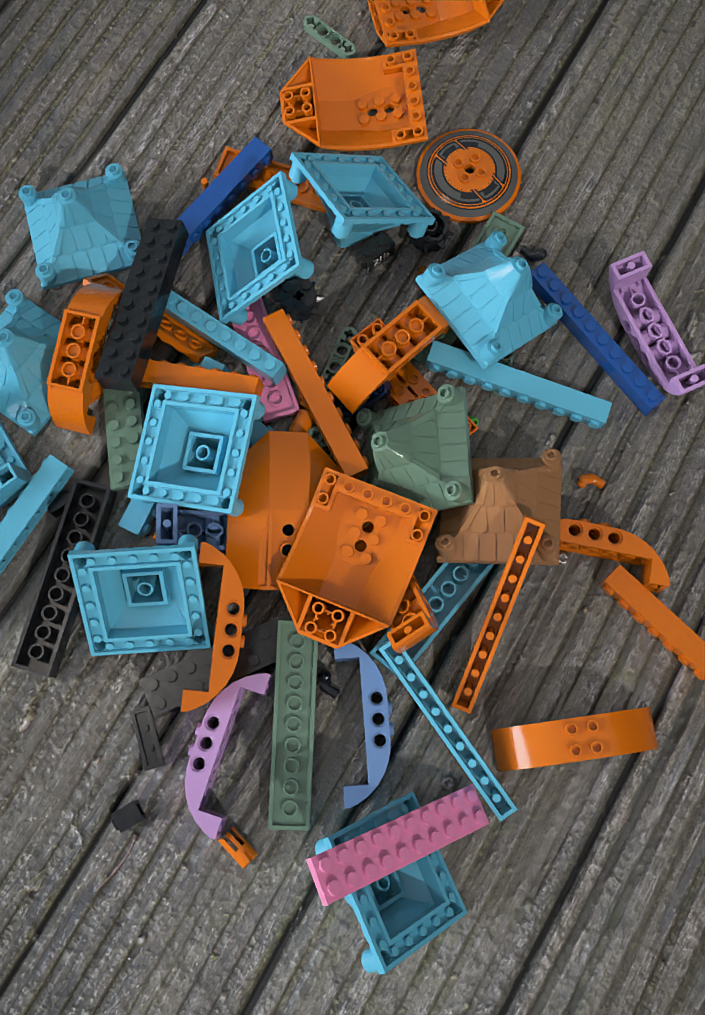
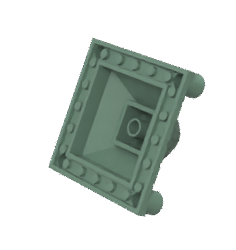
M444 384L435 395L376 412L363 408L357 413V424L366 428L369 462L368 474L371 485L438 511L475 503L466 388L462 386L455 388L452 385Z

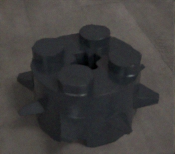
M432 208L428 209V211L435 217L433 225H428L423 237H411L409 240L410 244L424 252H436L444 249L447 236L454 235V232L448 230L450 216H443L441 211Z
M296 277L279 286L281 290L280 300L275 301L274 305L282 306L285 314H289L292 320L303 323L311 315H319L317 304L318 301L324 299V296L317 295L315 290L316 283L314 281L311 282L308 279H298Z

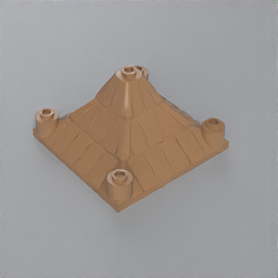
M551 448L545 450L541 458H472L475 503L441 510L439 537L435 542L437 562L506 564L525 514L544 520L546 523L530 565H559L562 485L561 453Z

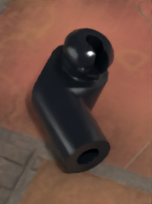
M524 245L519 251L530 262L542 261L547 256V251L543 248L530 250Z
M322 670L318 675L319 689L335 699L340 691L331 685V673L328 670Z

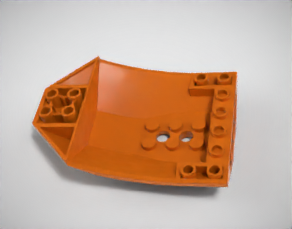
M368 0V6L376 33L385 46L390 48L430 43L471 32L489 23L505 0ZM422 7L425 12L420 13L416 8Z
M416 48L365 58L326 59L311 58L309 56L280 91L283 124L322 149L364 151L393 148L428 141ZM388 108L394 109L391 113L385 112ZM372 109H375L377 111V114L375 116H369L368 112Z
M268 431L247 452L238 498L244 502V510L237 517L227 515L226 557L237 571L243 588L280 590L276 579L287 558L282 553L283 546L286 544L293 545L325 467L341 473L335 462L308 433ZM286 524H291L294 528V532L290 536L283 534L282 529Z
M325 467L301 528L276 579L297 632L338 649L391 626L438 510ZM366 522H372L374 525L371 533H365L363 530V525ZM359 540L365 541L367 545L366 549L362 552L357 551L355 548V544Z

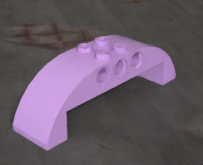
M641 251L610 264L609 284L613 304L629 340L648 373L665 391L681 396L705 385V364L697 367L646 277L652 268V264L645 252Z
M254 674L230 684L213 700L202 723L199 722L195 731V735H197L196 741L191 744L188 751L190 758L186 769L185 792L189 810L195 822L211 839L215 840L221 837L228 816L207 809L205 806L244 692L248 690L268 697L274 677L270 674ZM218 718L219 726L214 728L213 721ZM211 738L212 746L208 749L206 741ZM201 758L205 760V766L203 769L199 766V761Z

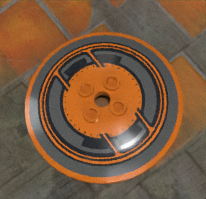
M459 129L437 137L424 149L417 165L416 182L422 199L430 209L435 208L441 211L443 216H450V221L474 224L488 221L494 211L502 214L510 207L519 191L521 169L515 153L502 139L482 130ZM470 168L474 172L469 174L465 172V169Z

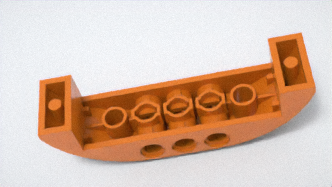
M588 519L560 520V550L642 566L640 583L649 591L659 593L670 587V579L663 561L656 551L638 536L622 529L610 527L608 523L594 524Z
M368 522L363 526L365 533H371L374 529L372 522ZM359 540L355 544V548L359 552L364 551L367 547L366 542L363 540ZM414 574L392 625L389 626L391 631L386 633L395 652L401 654L438 630L435 615Z
M201 542L199 566L222 569L208 690L183 688L180 712L196 709L217 696L226 686L234 672L240 648H244L245 635H241L242 627H246L247 615L244 614V593L239 575L228 558L207 542ZM234 604L237 606L238 612L236 615H232L227 611L228 605ZM228 624L235 627L236 631L232 636L227 635L225 632V627ZM225 645H230L233 648V654L229 657L223 655L222 650Z
M650 707L490 730L497 771L550 766L658 748Z

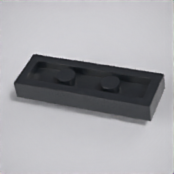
M150 706L130 711L144 771L166 765Z

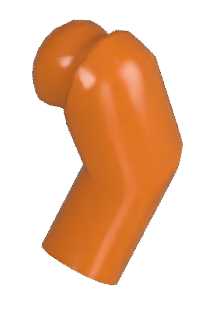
M593 473L580 475L578 477L579 480L576 482L581 488H585L587 484H593L600 489L606 483L605 480Z

